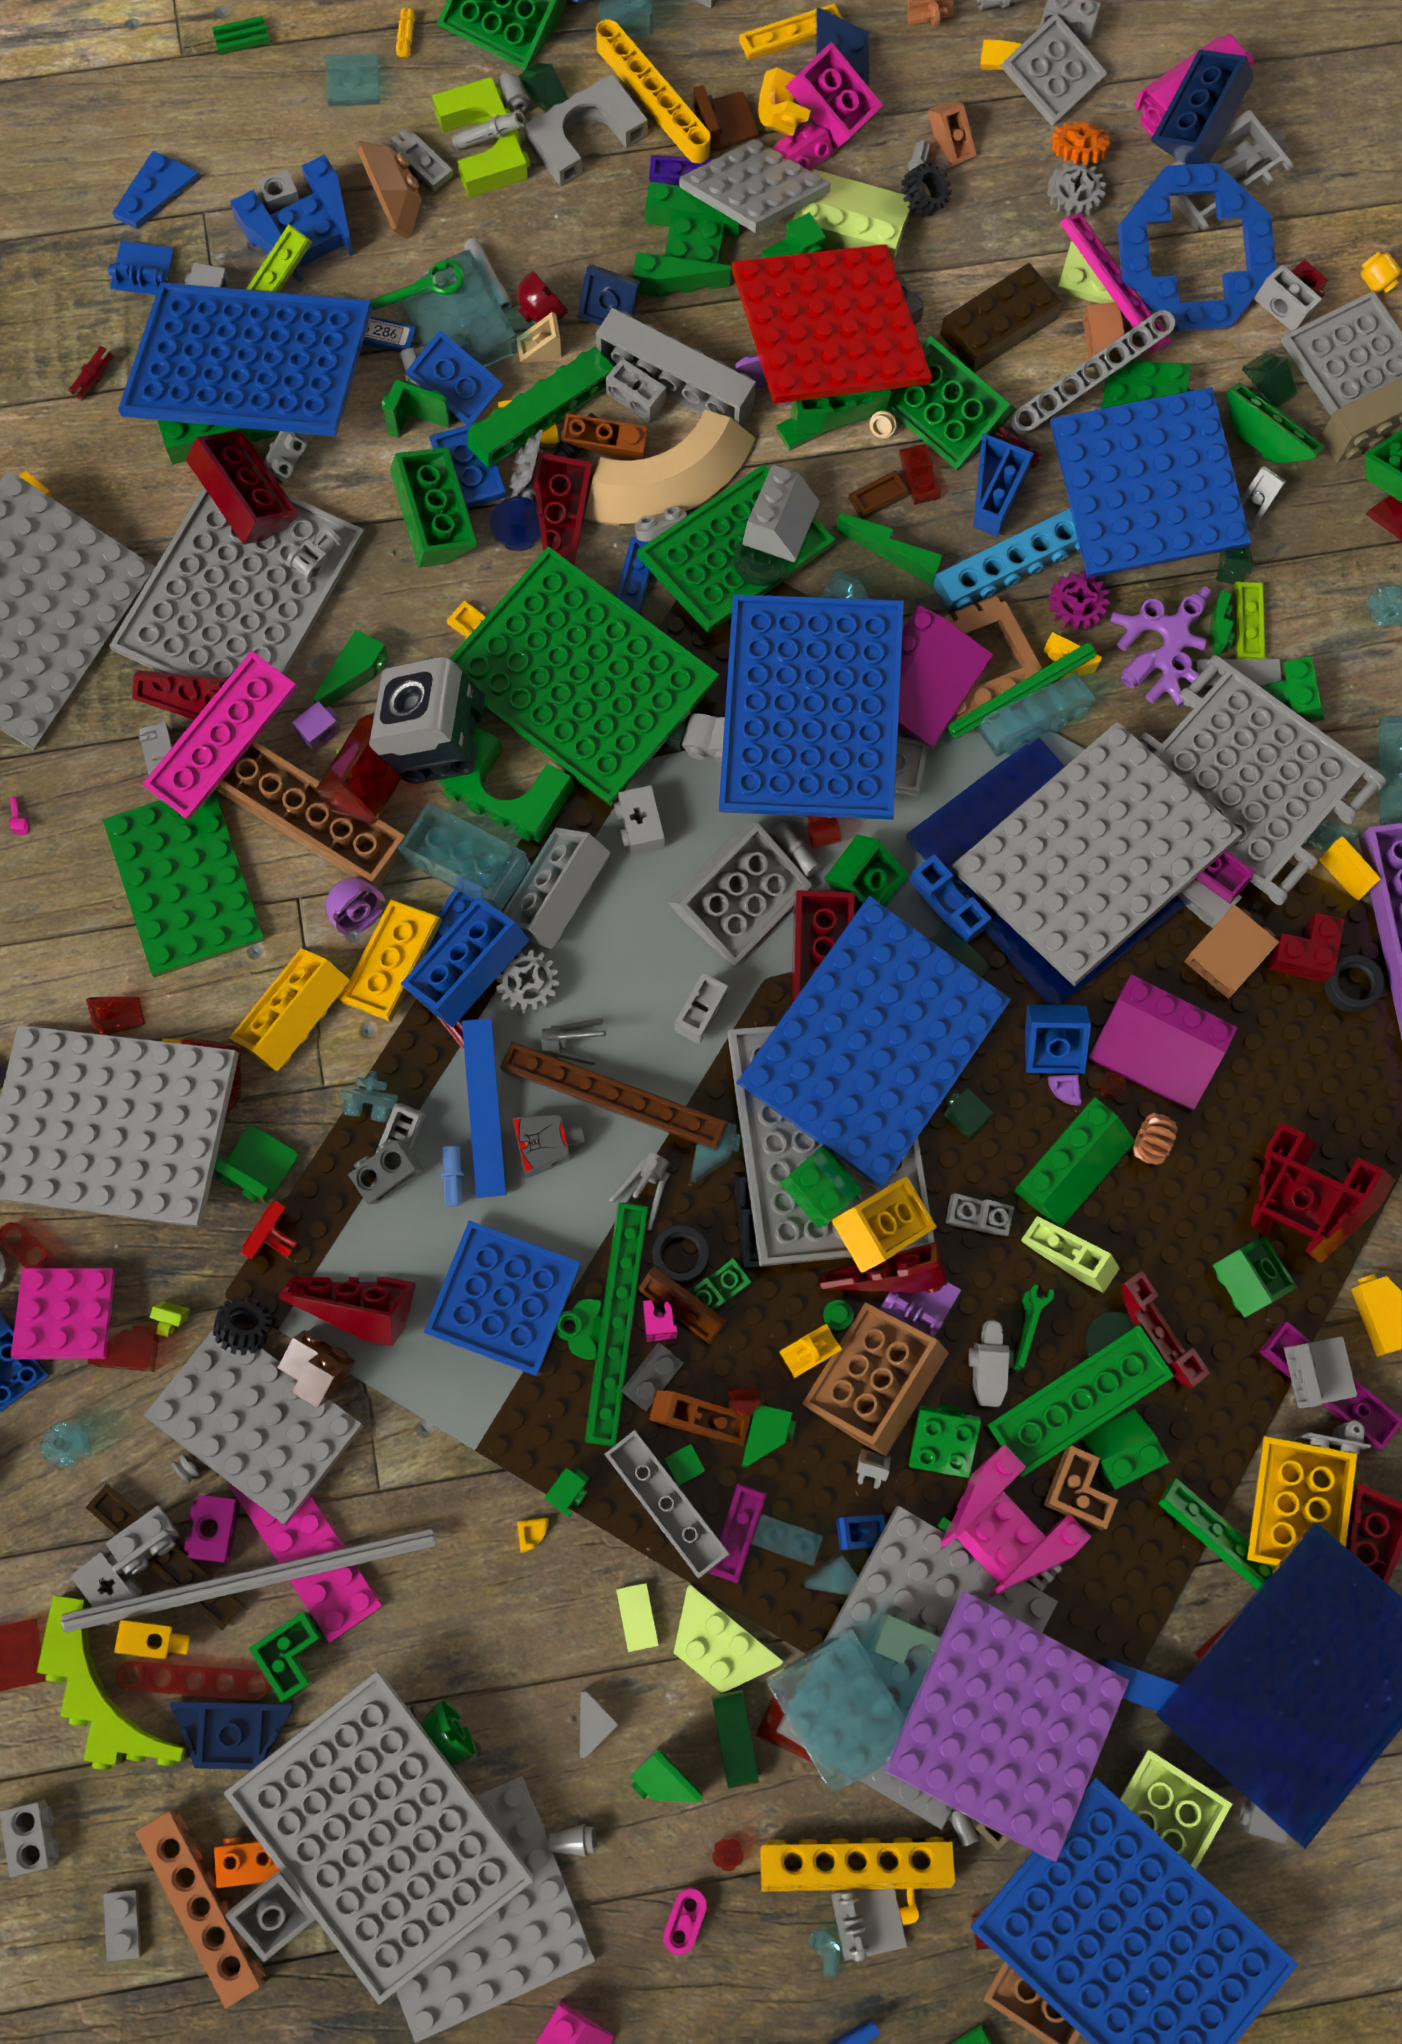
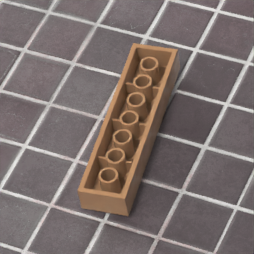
M256 741L251 744L215 789L223 796L349 876L363 878L378 889L409 848L405 835Z

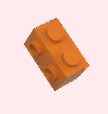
M242 1836L224 1838L222 1845L214 1847L217 1888L262 1883L280 1871L256 1837L254 1841L243 1842Z

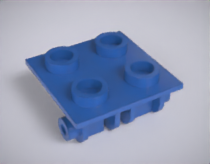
M121 241L116 262L114 265L110 264L108 269L109 275L112 276L110 289L156 295L160 283L167 282L174 248Z

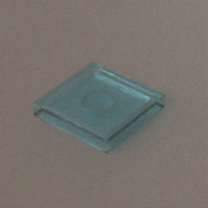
M378 53L326 56L328 107L381 104Z

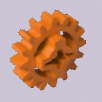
M1073 121V125L1065 122L1063 127L1057 126L1056 132H1053L1052 151H1056L1057 157L1064 156L1065 162L1072 160L1075 165L1081 164V162L1084 165H1088V161L1096 164L1098 159L1103 160L1105 154L1108 153L1109 135H1104V129L1097 130L1096 124L1089 126V123L1086 121L1080 122V124L1077 121Z

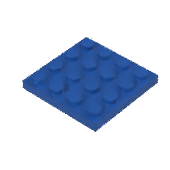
M469 1220L424 1334L537 1377L555 1333L558 1320L564 1310L580 1269L581 1262Z

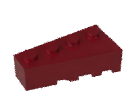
M1361 1483L1353 1484L1342 1578L1337 1579L1333 1612L1362 1626H1373L1402 1551V1503Z

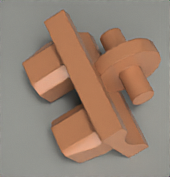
M907 0V22L909 26L930 21L933 26L940 24V19L954 16L953 0Z

